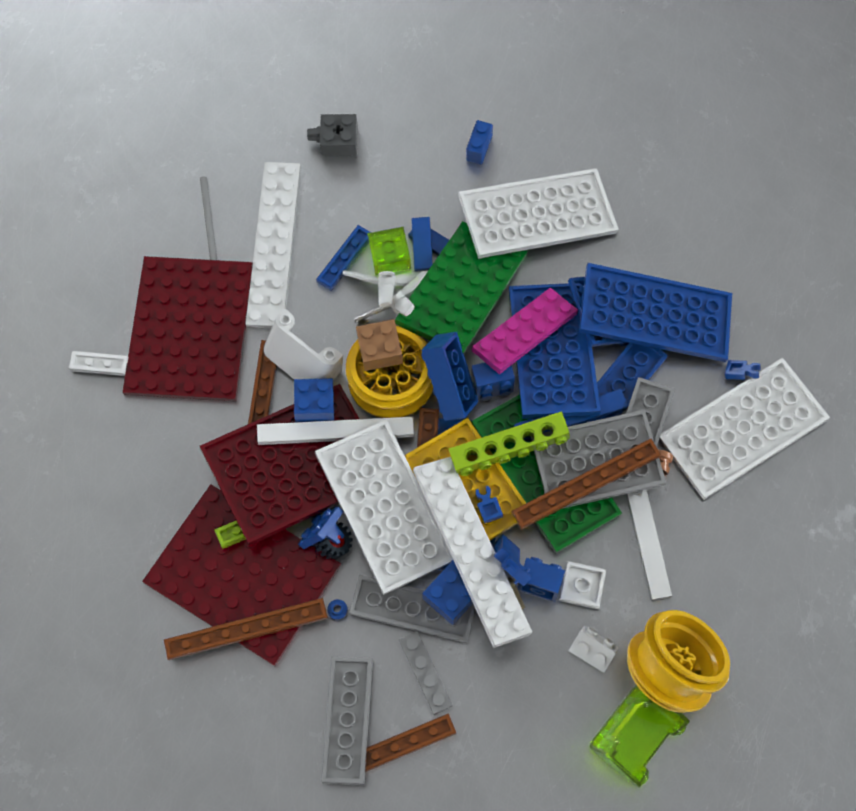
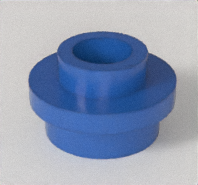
M336 599L329 603L327 611L332 619L340 620L346 616L348 608L344 601ZM336 606L341 607L339 612H334Z

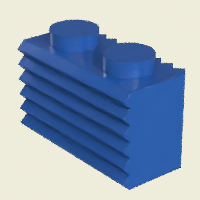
M479 120L476 121L466 147L467 161L480 165L483 164L493 136L492 124Z

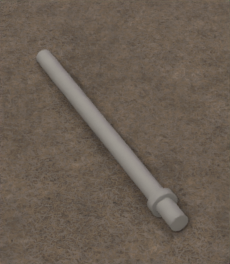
M200 177L210 260H217L207 177Z

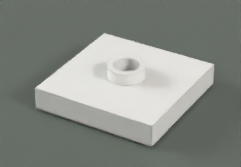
M567 561L559 601L599 610L606 569Z

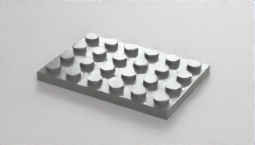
M645 410L568 427L570 439H567V442L561 445H556V443L549 445L543 451L534 450L544 492L547 493L650 438L654 442ZM548 431L543 432L542 434L544 436H550L553 434V432ZM658 458L564 508L666 485L660 459Z

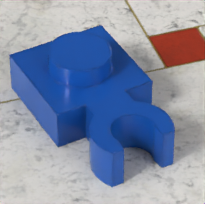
M728 360L725 377L726 379L745 380L746 376L757 379L759 378L761 365L760 363L748 365V362L743 360Z
M486 486L487 493L485 495H481L479 490L476 489V497L482 501L477 503V507L484 524L503 517L497 498H490L491 489L489 486Z

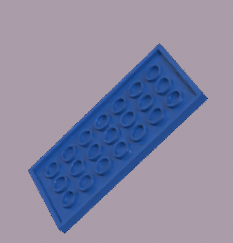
M587 263L578 332L726 362L729 355L732 293Z
M569 283L509 286L511 317L549 288H552L577 308ZM575 283L576 287L583 292V285ZM579 312L516 361L522 419L543 418L561 411L564 417L601 414L592 346L588 341L586 333L578 332L580 323Z

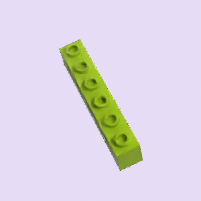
M561 411L449 448V452L456 473L461 476H467L472 474L474 470H485L490 468L492 464L498 462L503 464L510 461V458L516 456L524 457L534 450L543 451L549 445L555 443L556 445L564 444L567 442V439H570V432ZM545 430L553 432L550 436H544L542 433ZM532 436L534 440L527 443L524 441V438ZM508 442H513L515 444V446L512 449H507L505 447V445ZM493 448L496 450V453L488 455L486 451ZM470 455L478 456L475 461L467 460Z

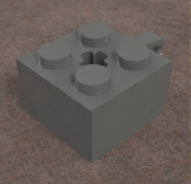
M321 114L320 126L307 129L308 141L320 143L321 154L324 156H357L356 114Z

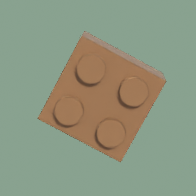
M394 319L356 327L364 371L403 364Z

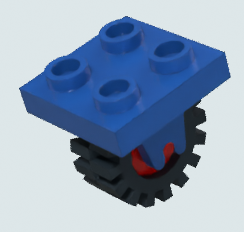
M338 506L332 510L327 509L322 515H316L311 521L312 526L301 534L302 539L298 545L302 549L311 545H318L317 552L322 551L320 555L322 557L326 556V559H336L348 553L352 547L350 542L353 541V538H349L352 535L351 531L347 533L348 527H342L344 523H338L337 521L344 511Z

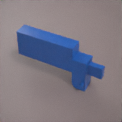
M502 534L495 542L494 557L501 562V567L516 579L514 581L515 585L520 583L522 586H525L532 578L529 572L530 569H526L520 564V548Z

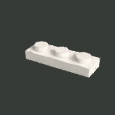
M72 351L69 369L75 372L125 376L129 357Z

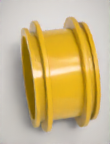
M396 326L403 364L374 369L376 371L373 373L364 371L358 339L352 345L346 359V376L354 401L364 411L379 418L409 416L424 406L433 392L432 381L428 377V369L425 361L422 359L421 351L427 345V342L421 336L400 326ZM406 361L414 362L412 365L405 364ZM409 373L420 374V378L417 379ZM374 380L376 381L370 389L366 387L367 384ZM386 382L389 383L387 386H380L385 384ZM397 386L399 394L392 395V388L395 389Z
M668 610L654 614L647 621L644 631L636 634L628 645L627 664L634 682L651 701L669 711L678 713L698 711L707 705L712 693L721 690L728 682L730 658L724 643L705 622L687 612Z

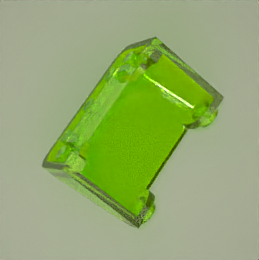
M636 685L590 743V749L633 785L640 788L649 778V770L645 767L666 738L669 735H681L686 730L690 720L682 713L660 707L651 701Z

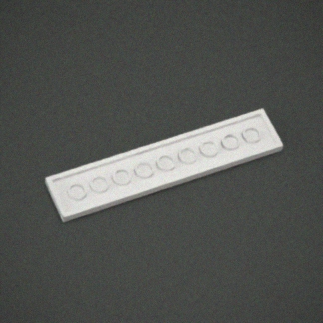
M264 163L246 316V327L271 329L277 315L284 308L286 309L301 170L300 163Z
M451 457L414 467L415 477L493 648L530 636L532 634L531 627L501 567L500 561L494 557L495 551L459 474L456 473Z

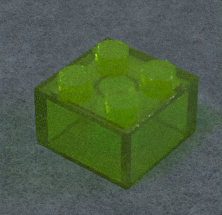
M404 226L367 233L375 275L382 271L397 272L411 269V258Z

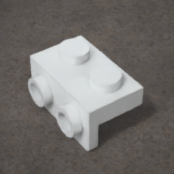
M584 626L569 651L604 673L619 647L616 646L612 639L600 636L596 629Z

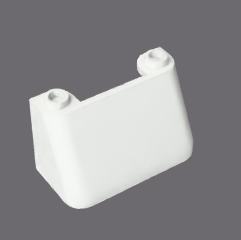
M284 308L277 315L265 342V356L293 379L333 378L334 381L342 372L343 354L333 347H326L319 354L291 333L295 325V318Z

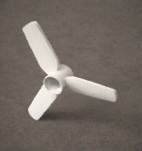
M344 270L343 275L378 284L379 307H386L392 303L395 286L407 285L422 271L395 275L391 271H382L378 274L377 278Z
M422 271L402 290L395 289L390 305L377 307L354 318V321L358 322L391 307L395 314L401 313L404 316L411 314L415 306L408 297L413 294L428 271Z

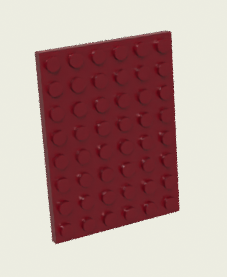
M144 256L129 347V358L123 385L124 395L237 401L253 262Z
M340 384L333 386L334 421L360 419ZM294 404L199 446L249 546L339 504L315 455L316 450L337 441L258 445L257 424L295 423Z
M210 484L142 582L213 627L320 599L342 565L335 559H326V556L322 557L320 555L322 551L317 552V548L312 545L302 549L298 545L301 539L286 529L251 546L248 545L245 539L222 549L214 530L234 522L236 519L221 490ZM302 626L238 642V644L273 666H276Z

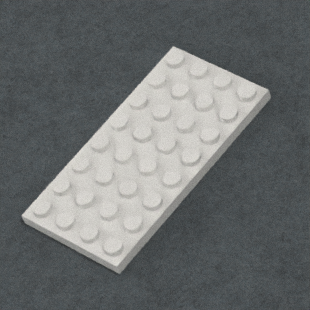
M597 168L460 191L458 195L478 259L617 234L619 230Z
M781 358L760 371L759 378H749L660 435L659 441L668 452L673 454V460L702 499L705 500L828 421L830 417L786 361Z
M387 420L315 451V455L344 511L343 513L383 595L451 563L453 558Z

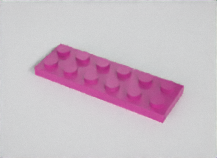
M549 288L473 345L472 352L498 374H501L577 315L578 309L552 288Z

